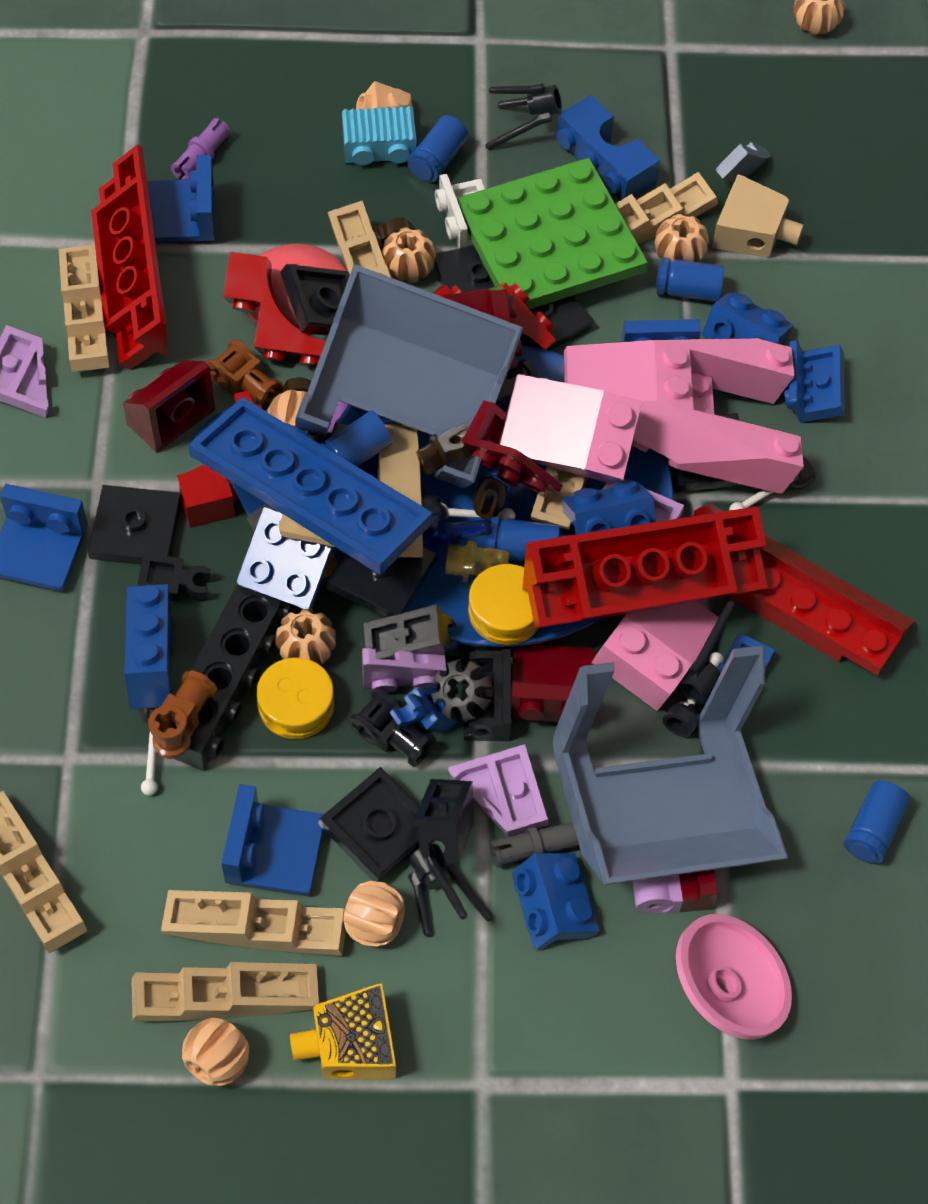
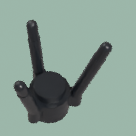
M543 83L532 86L490 87L489 93L528 94L527 97L500 101L497 106L499 108L528 105L531 115L537 114L538 117L487 142L485 147L486 149H492L541 124L552 122V115L562 111V100L558 87L555 84L544 87Z
M730 600L727 602L697 659L678 684L680 691L695 703L703 704L707 701L720 676L718 668L707 660L735 606L734 601Z
M430 844L431 852L427 859L423 857L420 849L411 855L409 861L414 871L408 875V878L414 889L420 922L425 937H430L432 930L423 889L424 885L429 890L442 887L459 918L464 920L468 916L462 902L449 882L450 878H452L487 922L493 920L490 911L458 872L455 865L446 863L444 853L438 844Z

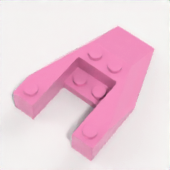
M752 338L648 340L567 346L564 350L565 383L605 390L641 400L642 405L632 446L645 453L649 448L667 457L669 465L676 469L782 494L804 467L801 436L714 415L713 389L774 404L794 378L792 347Z

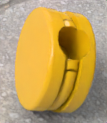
M514 564L495 565L482 571L473 581L469 592L468 615L473 628L484 639L500 645H513L526 641L537 632L538 629H535L528 591H522L524 567Z
M298 657L283 659L271 665L263 673L257 686L258 709L263 723L271 732L287 739H304L323 730L331 720L334 712V688L327 671L312 660L299 659Z

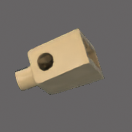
M737 175L716 224L712 247L766 258L771 255L777 239L797 245L804 224L785 219L789 199L786 196L742 175Z

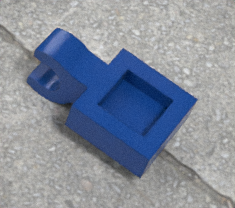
M415 687L404 697L407 702L406 706L390 711L391 716L399 727H405L417 722L426 730L449 731L459 722L457 716L452 721L441 714L446 705L445 701L434 705L431 693L439 692L438 689Z

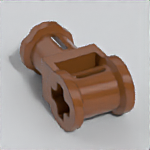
M236 339L228 343V349L217 359H210L206 362L210 366L211 379L223 389H229L234 394L249 390L251 398L256 401L255 404L260 403L262 409H268L272 400L278 396L283 387L281 381L271 379L262 372L261 361L252 354L246 345Z
M194 670L185 671L181 678L182 685L176 695L169 693L162 706L156 708L150 714L148 726L153 735V747L156 753L163 758H179L189 750L191 736L199 725L198 714L207 699L213 698L217 693L215 683L200 672Z

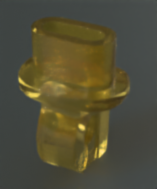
M467 541V546L449 544L445 574L463 576V582H468L470 574L478 576L489 567L508 564L509 551L477 547L475 541Z

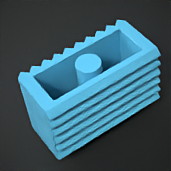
M410 105L406 108L404 106L400 108L396 106L393 108L387 107L385 109L373 107L371 110L369 108L364 110L352 108L350 111L347 109L342 111L345 163H356L358 165H368L375 161L404 163L412 152L415 151L417 142L413 107Z

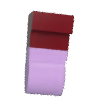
M714 870L632 881L636 910L643 913L662 912V914L712 910L718 896Z

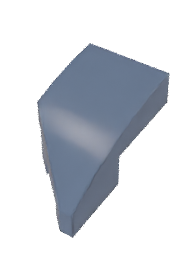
M750 142L747 146L740 143L716 168V171L722 179L734 183L737 175L747 178L763 165L771 155L765 148Z

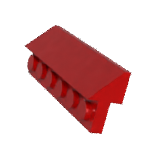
M139 145L134 146L112 163L114 177L99 188L100 204L91 210L104 328L116 334L119 365L130 370L155 352L168 357L166 320L143 147Z
M709 503L694 510L693 516L724 511ZM764 535L767 546L760 548L768 589L728 597L837 662L846 657L878 676L891 655L896 652L915 621Z
M759 507L528 542L526 544L522 591H528L535 629L768 589L760 548L767 545Z

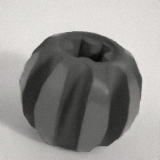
M460 659L447 663L449 668L448 676L446 677L438 670L432 681L440 683L441 686L439 692L431 693L434 705L445 701L446 705L441 714L452 721L456 718L459 710L464 722L476 719L475 706L478 704L486 711L491 702L490 699L483 698L482 694L485 689L493 688L490 676L478 680L482 666L473 661L468 663L464 671ZM458 682L470 685L465 690L468 695L466 699L455 697L459 692L456 686Z

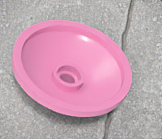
M724 914L702 916L683 931L676 949L677 972L687 998L706 1021L724 1033L749 1040L764 1038L783 1025L789 1015L792 1003L790 979L777 951L759 931L738 918Z

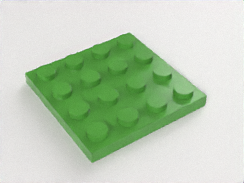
M589 158L456 198L467 225V233L495 287L502 281L506 282L509 287L516 283L529 297L530 300L525 304L529 309L647 272L648 262Z

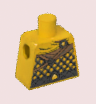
M382 983L315 1005L313 1012L316 1029L289 1034L293 1061L320 1057L323 1079H396V1062Z

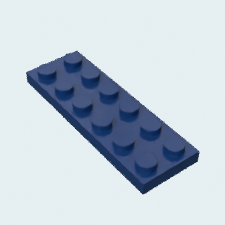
M243 397L188 445L191 457L379 575L433 523V513Z

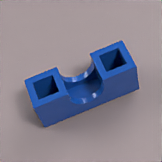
M592 95L559 113L556 133L559 144L565 150H569L578 160L589 158L609 193L616 195L620 200L631 194L635 198L657 184L660 159L637 138L622 146L608 144L607 142L611 140L614 116Z
M168 584L127 587L124 676L130 709L160 707L169 693L172 694L169 648H172L173 618Z

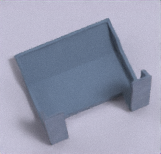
M354 264L307 394H304L297 412L295 426L326 437L337 404L341 402L365 412L373 410L379 417L430 436L434 434L439 436L463 423H466L469 427L483 400L496 403L523 327ZM471 455L464 460L450 463V467L444 465L435 472L434 478L464 489L475 482L481 458L476 456L472 458Z
M765 646L736 648L732 650L699 716L698 733L704 754L599 767L595 771L593 770L587 749V735L613 676L614 662L580 667L554 732L553 751L581 853L604 885L789 859L776 819L765 806L741 734V729L765 686Z

